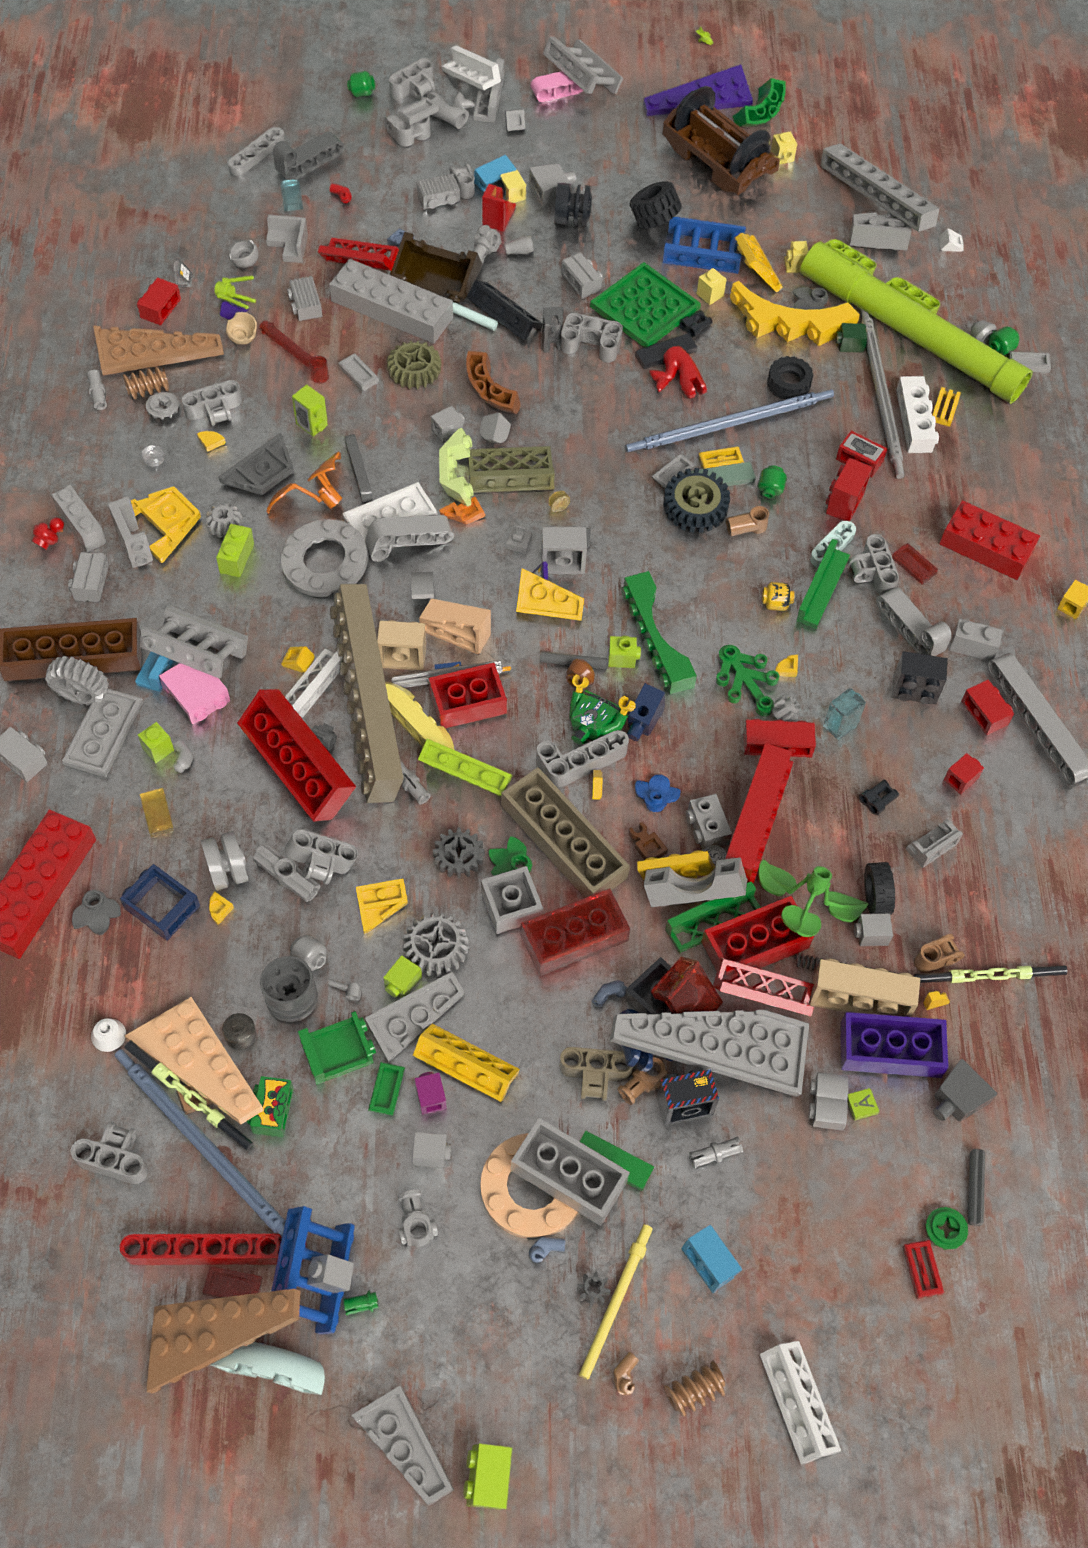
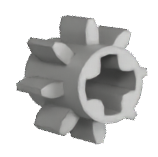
M782 695L775 700V708L772 711L777 720L794 722L798 719L800 715L798 712L801 710V707L793 696L786 698Z

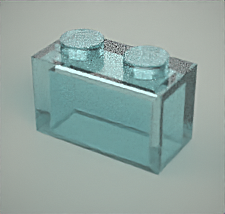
M849 688L830 703L823 726L837 740L842 739L858 726L866 705L863 697Z

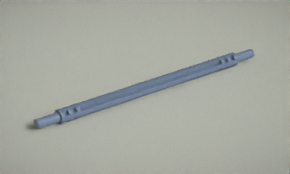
M832 389L819 393L811 392L644 437L641 441L626 444L625 450L627 453L643 448L647 450L814 405L817 401L834 397V392Z
M122 1049L118 1050L115 1053V1057L128 1070L130 1078L234 1188L274 1233L278 1232L282 1237L286 1220L281 1217L273 1206L267 1202L183 1112L140 1064H135Z

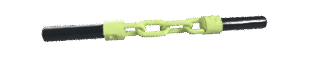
M1066 965L1045 967L1017 966L1016 969L991 968L980 971L957 969L949 970V972L917 973L913 976L920 978V983L949 981L950 983L975 981L976 979L1006 980L1013 977L1031 979V977L1067 975L1068 970ZM1004 971V976H994V972ZM964 973H971V978H965Z
M132 1040L125 1045L124 1048L148 1067L156 1078L167 1087L175 1088L184 1096L185 1102L193 1109L205 1113L208 1122L216 1128L219 1127L246 1151L250 1149L253 1145L250 1139L229 1123L225 1116L216 1108L211 1110L207 1106L205 1099L198 1093L185 1088L180 1083L179 1078L164 1064L158 1063ZM169 1075L175 1079L172 1081V1084L165 1080ZM192 1095L202 1102L199 1103V1107L189 1100Z

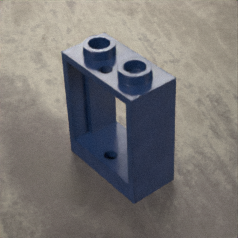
M155 864L149 869H145L140 874L138 880L124 890L120 898L126 911L166 941L200 907L197 895ZM157 882L181 899L159 923L136 906Z

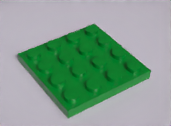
M645 262L590 301V308L607 320L619 322L623 327L622 331L644 348L654 345L675 329L682 318L693 315L701 307L699 301Z

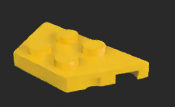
M744 233L736 236L737 248L745 256L746 259L744 261L750 269H754L776 292L781 290L783 286L756 237Z

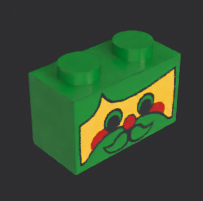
M261 1076L259 1084H255L253 1093L264 1111L247 1120V1124H250L253 1134L284 1138L294 1090L291 1080Z

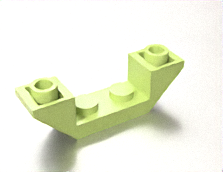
M459 428L439 450L440 484L448 496L466 506H471V496L474 495L472 485L468 484L463 476L457 478L455 468L457 467L456 460L470 457L472 440L469 435H466L463 428Z

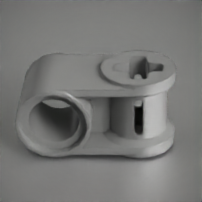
M469 163L456 168L451 166L449 171L450 174L454 175L458 184L460 197L463 199L472 198L475 194L474 176Z

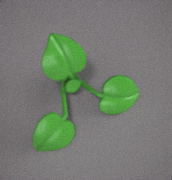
M764 859L759 866V882L767 892L773 895L783 896L786 892L792 894L807 883V890L811 895L804 910L798 906L790 905L786 906L781 914L784 924L801 936L812 937L821 929L820 918L808 912L815 895L818 896L824 893V905L829 906V913L845 922L857 920L868 906V903L845 894L829 892L832 873L825 867H815L812 874L808 873L797 884L791 874L769 864Z

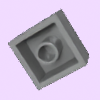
M542 527L541 562L546 561L548 563V574H585L587 553L586 527Z
M527 866L481 880V894L496 934L542 920L543 906Z

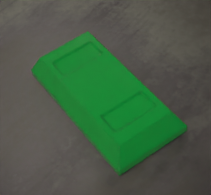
M380 1062L368 1111L394 1115L405 1067Z

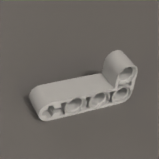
M445 515L379 518L371 523L365 543L373 561H382L389 556L392 547L446 544L453 540L454 533Z
M895 587L876 598L880 611L916 653L937 656L947 649L952 635L949 626L943 621L932 626L900 588Z
M613 731L564 755L561 754L553 742L543 741L537 746L536 763L557 788H560L593 773V770H599L624 758L628 750L629 737L623 731ZM544 754H549V755H551V756L545 757V756H543V755H544ZM579 762L582 763V765H576L574 763ZM554 772H561L562 774L557 775Z

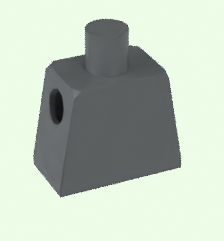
M961 1059L934 1095L940 1104L933 1109V1112L941 1121H945L952 1115L957 1121L961 1122L989 1105L998 1093Z

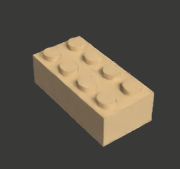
M821 959L813 976L812 983L814 986L809 1003L812 1006L841 1012L912 1017L918 1006L920 978L913 977L909 973L896 974L888 972V970L883 968L870 969L857 963L844 964L839 963L835 959Z

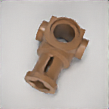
M653 1057L652 1069L658 1071L659 1075L650 1076L647 1072L637 1069L632 1073L633 1078L629 1082L617 1088V1091L626 1103L632 1106L635 1103V1099L644 1091L649 1093L659 1089L660 1081L668 1074L664 1063L659 1058Z

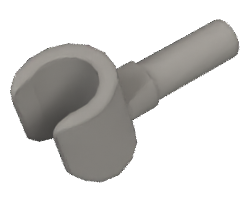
M330 979L328 985L347 991V999L351 1001L360 1000L361 989L356 983L343 984Z

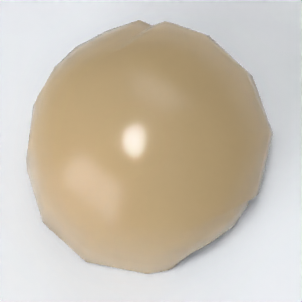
M237 312L231 320H228L226 334L234 343L238 345L249 344L256 337L257 322L254 316L247 312Z

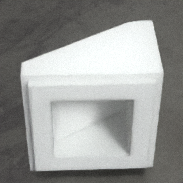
M948 228L938 237L940 250L959 252L964 250L962 236Z

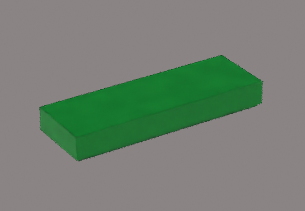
M585 1130L579 1142L630 1172L627 1184L643 1191L654 1170V1166Z

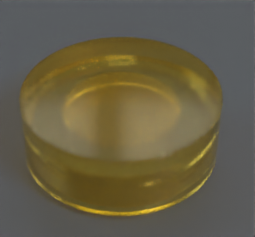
M558 491L550 497L548 504L554 512H560L568 507L570 497L565 491Z

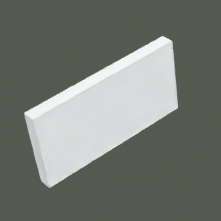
M419 482L346 511L342 515L345 522L357 529L365 541L369 527L376 519L438 515V512Z

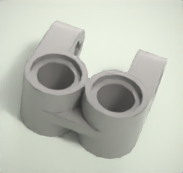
M394 114L384 118L386 130L400 146H410L414 143L415 139L426 140L430 137L429 116L412 125H408L402 119L399 120Z

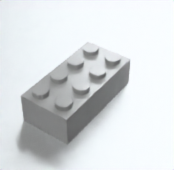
M538 1118L511 1160L512 1172L600 1226L626 1185L630 1174L627 1170L541 1118Z

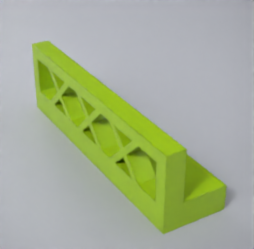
M430 739L426 740L418 758L424 764L498 796H501L502 792L507 789L513 776Z

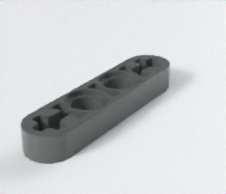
M355 434L344 436L347 454L361 502L373 501L371 487Z

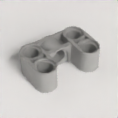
M575 312L570 313L566 317L561 331V350L566 354H573L577 352L580 342L599 345L600 360L606 363L613 362L617 358L621 345L623 327L617 321L605 320Z

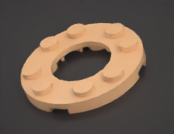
M529 1133L520 1134L501 1143L486 1160L481 1175L482 1201L490 1218L507 1233L526 1239L527 1237H549L566 1228L574 1220L578 1212L556 1198L544 1208L531 1210L519 1206L510 1197L507 1181L511 1173V1160Z

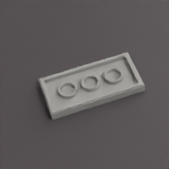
M108 689L105 698L101 702H93L90 705L62 760L63 765L107 777L144 703L143 699Z

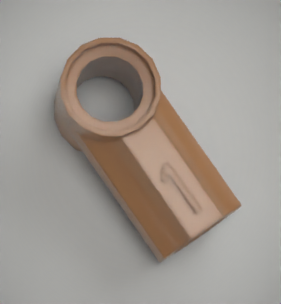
M756 506L749 513L727 517L725 523L728 534L735 536L747 532L764 533L768 526L769 511L763 506Z

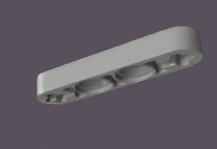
M278 127L269 129L230 158L228 161L230 173L235 176L242 175L272 153L276 143L285 141L283 130ZM267 145L265 148H260L259 146ZM247 155H254V157H251V158H247L246 156H247Z

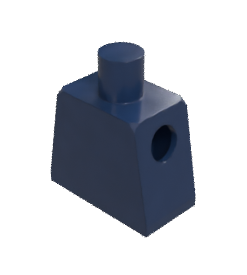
M644 683L635 701V709L628 715L629 730L627 735L633 741H638L642 734L649 736L665 710V692Z

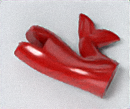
M681 346L671 347L664 354L665 372L649 371L652 379L657 382L656 388L658 392L662 391L674 379L677 370H679L680 387L687 398L692 399L696 396L695 389L699 395L707 393V386L695 362Z

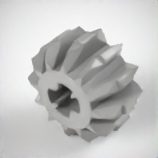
M229 502L226 505L219 503L218 507L212 506L211 511H207L206 526L212 535L217 534L219 539L222 536H226L230 524L242 526V514H240L236 506L231 507Z

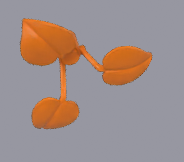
M338 451L333 454L308 478L307 481L309 482L317 476L323 486L317 491L319 496L295 483H290L272 497L267 507V514L269 515L270 509L275 502L293 489L300 490L316 499L319 503L323 501L329 509L337 505L342 500V497L330 484L325 473L335 470V460L341 459V453Z

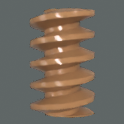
M155 367L154 374L150 369H147L146 376L142 371H139L138 378L134 373H131L130 380L125 374L123 375L128 395H131L135 400L137 399V393H140L144 398L145 391H148L151 396L153 395V389H156L158 393L161 392V387H164L167 392L169 391L164 367L162 372L158 367Z
M713 1360L710 1362V1368L706 1365L701 1366V1374L697 1370H693L691 1372V1379L687 1375L682 1376V1385L677 1380L672 1381V1390L667 1385H664V1391L671 1406L683 1417H686L685 1407L687 1406L693 1412L696 1411V1401L705 1407L706 1396L714 1402L715 1391L724 1397V1387L726 1386L722 1372Z

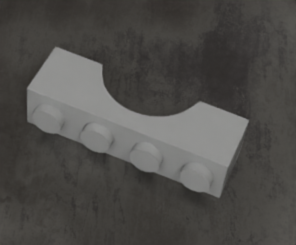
M740 857L717 860L714 870L709 875L697 879L682 877L670 867L646 870L644 882L651 907L746 895L747 878Z

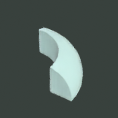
M254 1342L248 1346L243 1345L233 1350L232 1354L210 1364L232 1374L254 1378L257 1376L265 1379L274 1378V1383L306 1394L321 1395L324 1387L325 1374L320 1362L262 1343Z

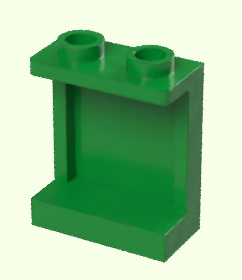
M356 1011L351 1012V1018L309 1033L308 1028L298 1031L300 1042L316 1085L374 1063L373 1054L376 1053L372 1039H366L364 1032L368 1031L363 1017L358 1018Z

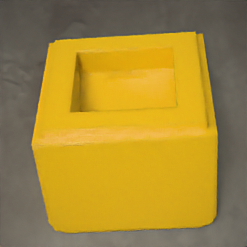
M307 646L290 647L281 665L305 673L311 666L315 656Z

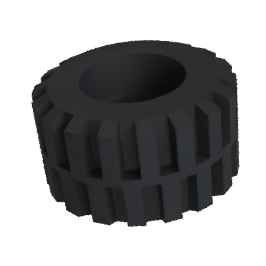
M669 181L657 182L646 186L637 192L629 203L638 226L645 229L667 223L682 208L675 187Z

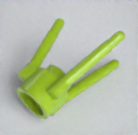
M254 276L223 277L222 281H218L215 285V295L219 299H224L248 309V305L233 298L256 303V300L236 294L235 287L231 283L253 280Z

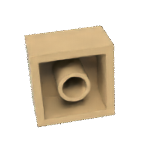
M394 620L380 621L377 642L382 668L424 671L426 655L425 624L418 622H396Z

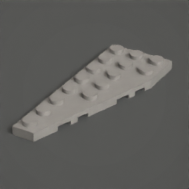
M739 1010L721 1013L720 1011L683 1012L682 1014L661 1013L656 1015H646V1013L617 1014L613 1019L610 1041L705 1070L711 1069L712 1072L798 1097L802 1094L809 1023L767 1010H755L753 1012Z

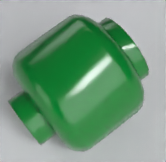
M367 71L354 72L350 75V80L347 81V88L355 97L370 96L373 90H375L374 77Z
M1009 326L1002 327L990 335L989 347L1002 355H1006L1018 347L1019 334Z
M768 466V468L763 469L760 473L757 484L758 490L766 498H774L781 495L785 489L787 475L781 467Z

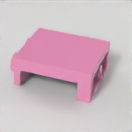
M179 663L159 675L162 688L167 694L171 693L187 713L192 724L204 720L209 714L217 709H222L230 702L228 689L219 678Z

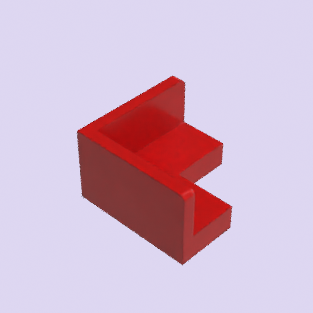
M489 184L482 196V226L488 225L491 229L504 232L516 209V203L503 199V188Z

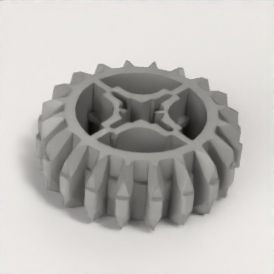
M66 656L62 658L57 657L49 664L45 677L47 685L51 687L52 691L57 692L58 696H63L65 700L68 699L80 705L86 704L90 706L93 702H101L105 698L109 685L107 682L108 678L103 675L102 671H98L97 667L91 666L89 662L85 663L81 659L77 660L74 657L70 659Z
M432 912L430 918L423 914L421 922L414 919V927L408 926V934L403 936V941L405 942L403 944V951L406 952L405 958L420 967L422 972L427 970V976L429 977L432 975V972H436L438 977L441 976V971L449 974L451 972L450 967L457 970L459 968L458 962L463 963L465 961L464 954L468 953L467 945L469 944V939L465 937V928L460 929V921L453 923L454 917L452 915L445 919L443 912L439 917H435V913ZM442 932L448 933L454 939L455 942L450 941L449 938L444 937ZM437 938H438V939H439V943H437V945L435 946V949H434V951H433V946H434L435 943L437 942ZM416 947H420L421 950L427 951L429 953V958L423 956L417 950Z

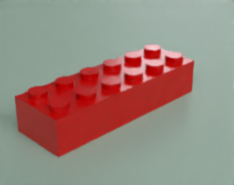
M260 689L237 724L313 822L332 820L355 790L356 785L279 689Z
M767 743L764 745L725 858L740 857L747 883L752 881L753 884L794 761L790 760L792 751Z
M50 809L48 810L0 883L1 952L17 959L22 957L95 843L96 838L90 826Z

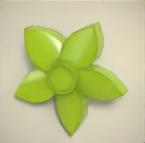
M700 26L699 30L696 31L701 36L698 41L712 45L713 41L710 38V34L703 31Z

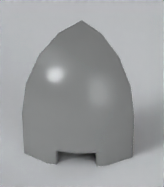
M500 412L483 416L480 433L489 442L503 443L509 435L511 424Z

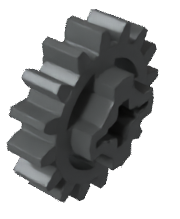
M460 827L457 828L456 833L448 829V836L440 834V841H435L436 849H433V857H436L434 858L435 865H440L441 873L448 870V877H451L453 873H457L458 879L461 878V873H465L469 877L470 870L477 872L478 865H483V857L485 856L483 841H478V834L471 836L470 829H467L465 833L461 832ZM458 848H460L461 852L460 858H458L457 854Z

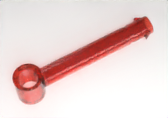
M264 320L260 324L259 329L262 334H266L310 370L313 382L324 383L329 379L328 365L325 357H312L277 329L274 323Z

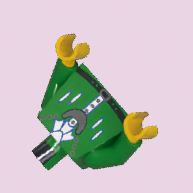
M576 674L572 679L576 690L572 692L569 719L575 731L572 735V740L578 745H583L587 739L594 741L613 731H621L628 718L627 712L633 711L636 707L635 702L630 701L626 706L629 698L623 696L619 699L617 705L588 690L582 692L588 686L589 681L587 677H584L582 684L579 685L580 676Z

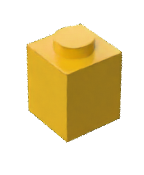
M1075 580L1063 596L1057 609L1077 619L1088 604V586Z

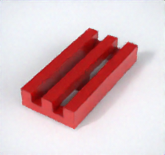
M930 1240L904 1244L902 1248L916 1299L943 1295L944 1289ZM921 1247H924L935 1289H931L920 1250ZM911 1249H914V1253L916 1256V1260L918 1263L919 1271L925 1289L924 1291L921 1287L920 1279L918 1276L917 1268L915 1265Z

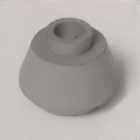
M985 320L977 321L972 325L970 335L987 345L990 335L997 330L996 325Z

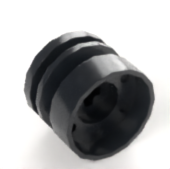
M558 183L554 224L567 225L569 217H573L574 226H577L578 218L581 217L582 227H587L592 209L590 185H586L585 193L581 194L580 184L576 188V193H572L571 184Z

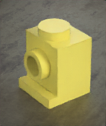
M791 241L790 250H787L786 256H784L787 273L800 272L802 262L808 253L807 241Z

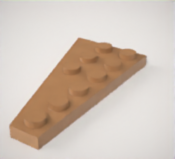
M93 326L103 376L224 355L220 334L194 333L193 335H183L180 331L168 334L164 333V330L132 328L130 331L119 330V327H111V330L101 329L100 326Z
M287 1289L154 1306L146 1392L155 1393L161 1390L162 1386L181 1380L182 1376L193 1370L199 1371L232 1354L233 1350L243 1345L248 1346L254 1343L258 1337L266 1333L271 1334L299 1320L300 1290Z

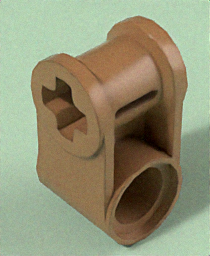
M947 934L938 940L923 945L914 963L919 971L930 973L944 966L957 963L963 959L965 954L959 951L953 941V934ZM925 956L930 957L932 961L926 959Z

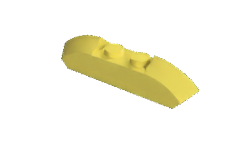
M385 682L391 714L422 748L426 740L430 739L454 750L453 741L447 730L443 726H437L431 716H426L417 701L413 702L415 696L410 691L397 684Z

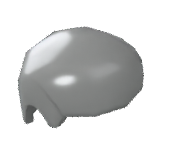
M248 240V242L241 241L231 247L229 257L235 266L245 269L257 262L259 252L252 240Z

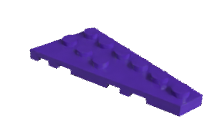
M742 65L645 97L643 105L646 116L670 114L687 94L703 86L711 87L714 90V107L717 110L752 106L753 98Z

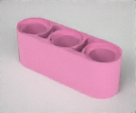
M563 71L536 77L530 84L539 102L576 95L583 91Z

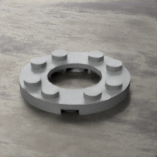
M333 519L313 521L298 528L287 539L281 553V565L288 582L299 592L314 597L331 596L330 594L338 592L340 584H356L363 576L368 564L366 543L359 531L348 523ZM324 540L336 541L345 550L344 561L338 569L330 573L320 574L312 572L305 566L304 554L312 544L321 543Z

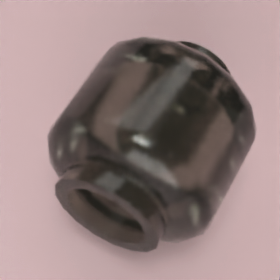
M243 1013L232 1014L223 1023L222 1033L224 1040L234 1050L247 1049L255 1042L257 1031L254 1021L250 1016Z

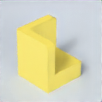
M518 170L501 174V180L506 187V201L515 203L526 200V184Z

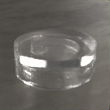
M148 446L142 452L143 461L148 466H158L164 461V453L159 446Z

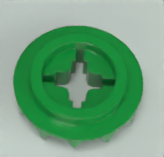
M941 1207L931 1212L925 1224L927 1237L932 1240L934 1246H939L943 1250H955L966 1241L968 1236L967 1222L955 1209ZM947 1220L948 1227L953 1229L954 1232H950L945 1238L944 1231L938 1227H942Z

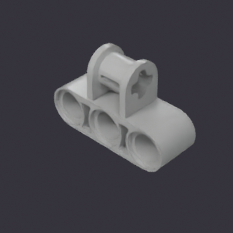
M422 58L392 74L389 77L391 98L399 100L411 94L417 100H420L427 93L434 92L433 61L428 58Z
M227 380L188 392L182 397L185 416L190 420L207 417L212 427L215 426V423L225 420L232 421L229 409L236 408L242 403L240 386L235 380Z
M878 534L870 535L867 538L863 554L852 556L848 560V565L853 570L855 582L873 581L875 590L881 595L896 587L899 574L884 537Z
M301 829L293 833L285 847V853L290 859L305 863V879L314 878L323 881V884L326 885L330 883L333 872L347 873L359 855L357 848L350 843Z
M110 1122L100 1143L89 1139H79L71 1146V1156L82 1169L131 1184L143 1182L148 1174V1169L143 1159L131 1152L137 1136L136 1129L131 1128L127 1130L116 1126L114 1122ZM87 1149L91 1150L89 1156L79 1158L81 1152ZM115 1157L113 1164L104 1166L107 1158ZM132 1165H140L137 1172L128 1173V1169Z

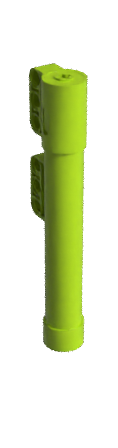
M831 239L826 243L817 242L808 251L801 265L800 272L802 275L845 302L856 305L982 383L1010 404L1014 403L1028 385L1033 374L1032 370L1014 359H1008L936 315L940 302L933 296L899 277H894L886 283L873 276L876 263L840 240Z

